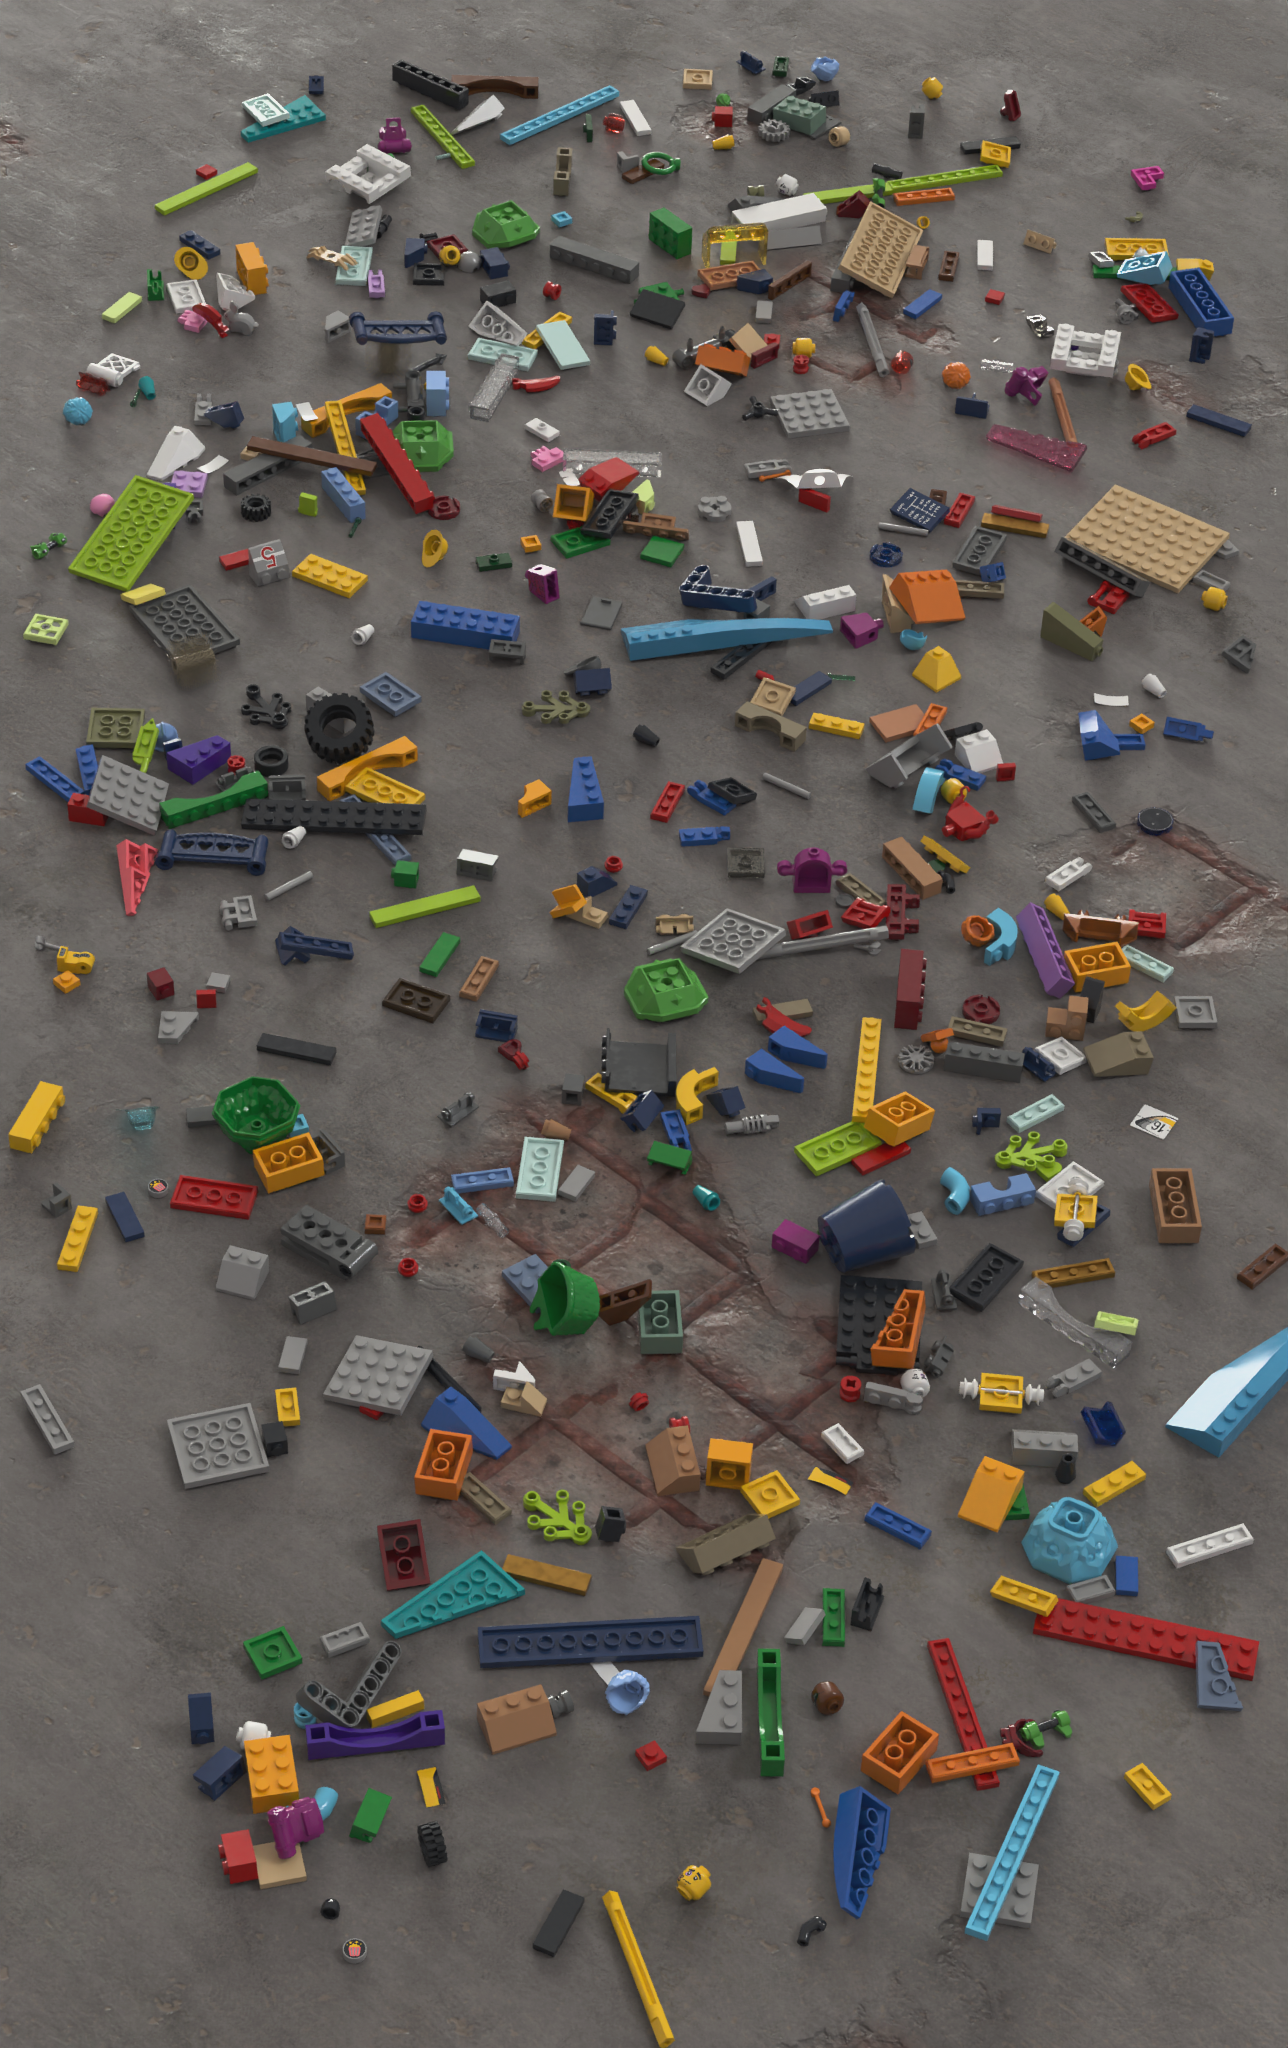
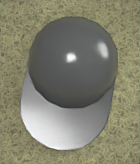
M598 656L587 658L567 668L564 674H571L578 670L601 669L600 658Z

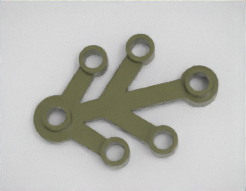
M549 690L541 692V699L552 705H535L532 701H526L522 705V714L526 717L534 716L536 711H548L541 714V722L544 724L551 723L558 716L561 724H567L574 717L583 718L588 716L590 712L589 704L575 701L569 697V692L566 690L559 692V700L569 705H564L552 697V692Z

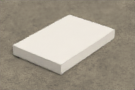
M196 279L166 284V289L176 314L184 313L185 310L193 311L192 307L198 303L206 304Z
M1073 1161L1039 1188L1035 1193V1197L1056 1210L1057 1194H1068L1069 1182L1075 1178L1084 1179L1089 1185L1088 1195H1093L1104 1186V1181Z

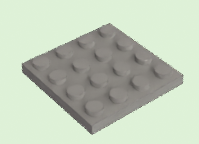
M832 389L770 397L773 409L778 410L777 418L787 438L843 432L850 429V425Z
M102 755L86 807L154 835L161 816L159 803L165 801L169 783Z
M727 908L682 944L680 948L684 954L740 974L785 937L786 931L781 927Z
M356 1335L323 1393L324 1400L356 1407L363 1406L376 1411L401 1416L433 1358V1351Z
M251 1403L167 1420L169 1434L185 1489L269 1472V1464Z

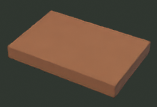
M917 704L872 716L869 722L885 742H890L913 735L924 713Z

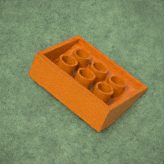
M948 570L898 573L889 587L915 624L961 621L965 619L956 581Z

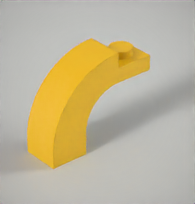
M1156 991L1147 1002L1136 1008H1129L1121 1001L1115 1005L1120 1011L1118 1019L1131 1031L1151 1029L1167 1019L1177 1008L1159 991Z
M715 1067L699 1074L693 1069L686 1073L678 1082L676 1110L680 1109L685 1125L703 1118V1104L696 1096L701 1092L718 1086L719 1071Z

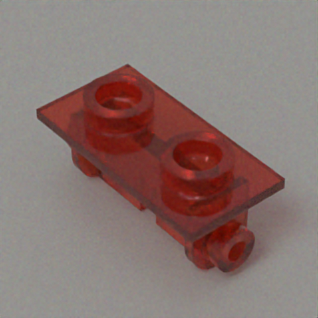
M79 372L81 378L76 381L78 388L87 391L90 389V392L98 395H105L106 390L110 391L105 379L96 378L89 373Z

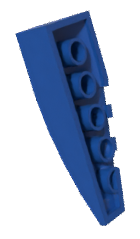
M861 1786L839 1795L833 1850L834 1875L840 1907L856 1919L861 1917L868 1898V1887H871L874 1882L872 1876L881 1863L879 1861L880 1855L886 1849L891 1811L888 1805Z

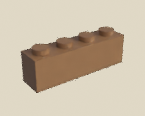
M903 837L883 843L882 858L917 894H920L922 900L941 893L942 877L911 847L910 843L906 842Z

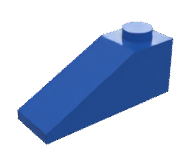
M762 1048L746 1059L745 1074L749 1078L760 1084L797 1093L803 1092L804 1077Z

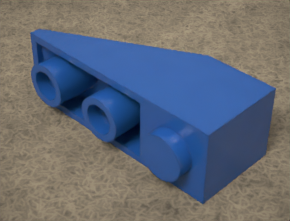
M786 1026L781 1027L769 1036L768 1051L781 1060L822 1069L826 1068L828 1054Z

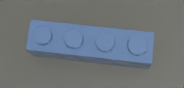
M337 467L321 471L323 490L348 521L353 523L366 519L364 500Z

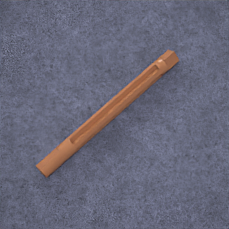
M1053 377L1048 382L1068 451L1075 456L1080 452L1060 382Z

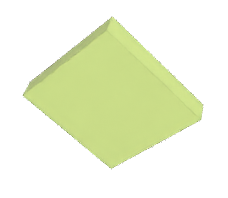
M1099 1311L1094 1327L1135 1335L1139 1320Z

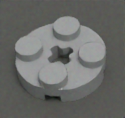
M725 496L702 497L698 505V514L701 518L703 516L706 517L707 521L721 522L726 520L728 515H731V504Z

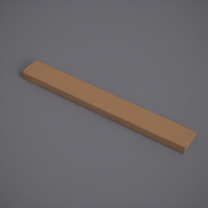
M765 1558L762 1559L704 1687L703 1695L710 1696L719 1670L738 1671L782 1573L784 1564Z

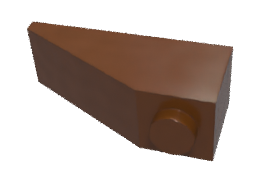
M648 1279L600 1295L598 1316L609 1326L628 1320L651 1299L652 1281Z

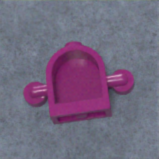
M812 847L800 851L795 856L794 864L787 860L780 861L777 864V871L781 876L793 875L794 893H830L832 875H845L847 873V864L843 860H837L831 864L830 856L826 851Z

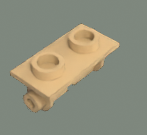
M1027 230L1024 245L1051 254L1052 248L1055 249L1057 245L1054 238L1031 230Z
M681 914L678 916L661 915L656 917V933H660V935L673 934V928H676L677 934L694 931L692 924L693 916Z

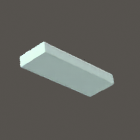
M1129 945L1122 948L1131 967L1163 983L1173 973V967Z
M1051 1094L1008 1116L1006 1122L1018 1133H1021L1063 1111L1065 1105Z

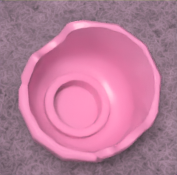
M108 494L97 495L90 502V510L93 514L103 517L104 514L110 511L115 501Z

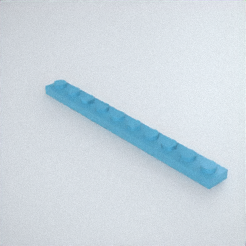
M609 85L501 133L500 139L512 145L619 97V91Z
M1037 1765L966 1925L965 1934L988 1941L1057 1783L1059 1771Z

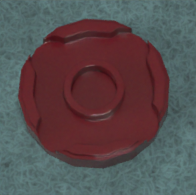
M446 495L437 496L433 501L434 508L427 510L428 514L435 519L450 520L459 515L460 502L456 498L451 499Z
M980 994L973 995L964 1001L962 1014L967 1020L992 1024L1000 1016V1005L990 996L986 998Z

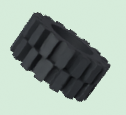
M258 493L257 495H246V498L243 497L241 500L242 517H245V520L249 519L250 522L253 520L255 522L267 520L271 516V500L263 494L262 496Z
M433 1821L418 1825L419 1845L422 1849L421 1852L426 1865L431 1867L446 1863L448 1860L446 1845L438 1822Z

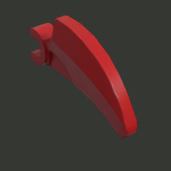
M198 303L192 307L195 313L206 319L218 331L221 338L228 336L226 332L229 331V328L223 325L222 316L216 309L205 303Z
M560 376L533 380L512 378L513 389L523 388L526 392L548 390L560 382Z
M764 997L762 1000L766 1007L757 1005L756 1010L766 1015L762 1025L770 1032L775 1033L781 1027L786 1026L801 1037L810 1035L812 1029L809 1026L797 1023L782 1014L771 1005L768 998Z

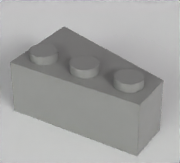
M719 1670L696 1730L695 1744L741 1745L742 1671Z

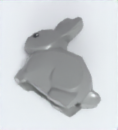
M231 301L230 309L224 314L225 320L229 321L230 332L251 335L252 331L259 327V324L248 313H239L238 305L235 301Z

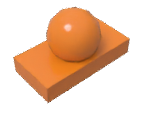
M940 1029L922 1034L921 1040L922 1042L931 1041V1049L935 1053L942 1054L947 1050L948 1039L946 1037L954 1035L953 1029Z

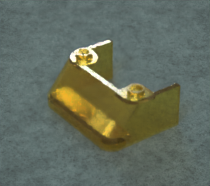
M748 223L709 228L702 236L701 256L705 267H710L711 244L743 240H759L758 253L763 265H766L767 226L764 223Z

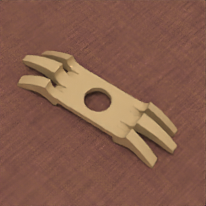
M325 246L310 249L309 252L311 253L307 256V258L314 257L317 260L322 259L334 263L335 266H341L346 271L348 267L344 262L352 266L357 264L356 260L348 253L346 255L327 250Z

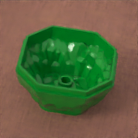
M252 1076L220 1091L212 1111V1116L223 1134L227 1135L232 1142L241 1145L247 1153L253 1154L255 1149L286 1139L287 1134L293 1131L301 1105L279 1080Z

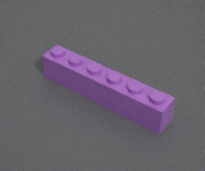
M1030 902L1016 916L1019 924L1018 927L1023 933V939L1027 943L1029 953L1039 972V978L1044 984L1045 992L1050 996L1061 999L1075 985V982L1044 909Z

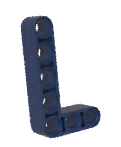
M706 565L696 567L679 587L682 604L685 606L750 613L757 609L753 590L710 586L712 580L709 567Z

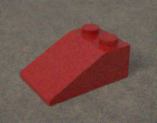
M614 457L589 468L578 480L581 487L590 488L594 493V499L600 502L609 489L622 491L639 474V471L618 457Z

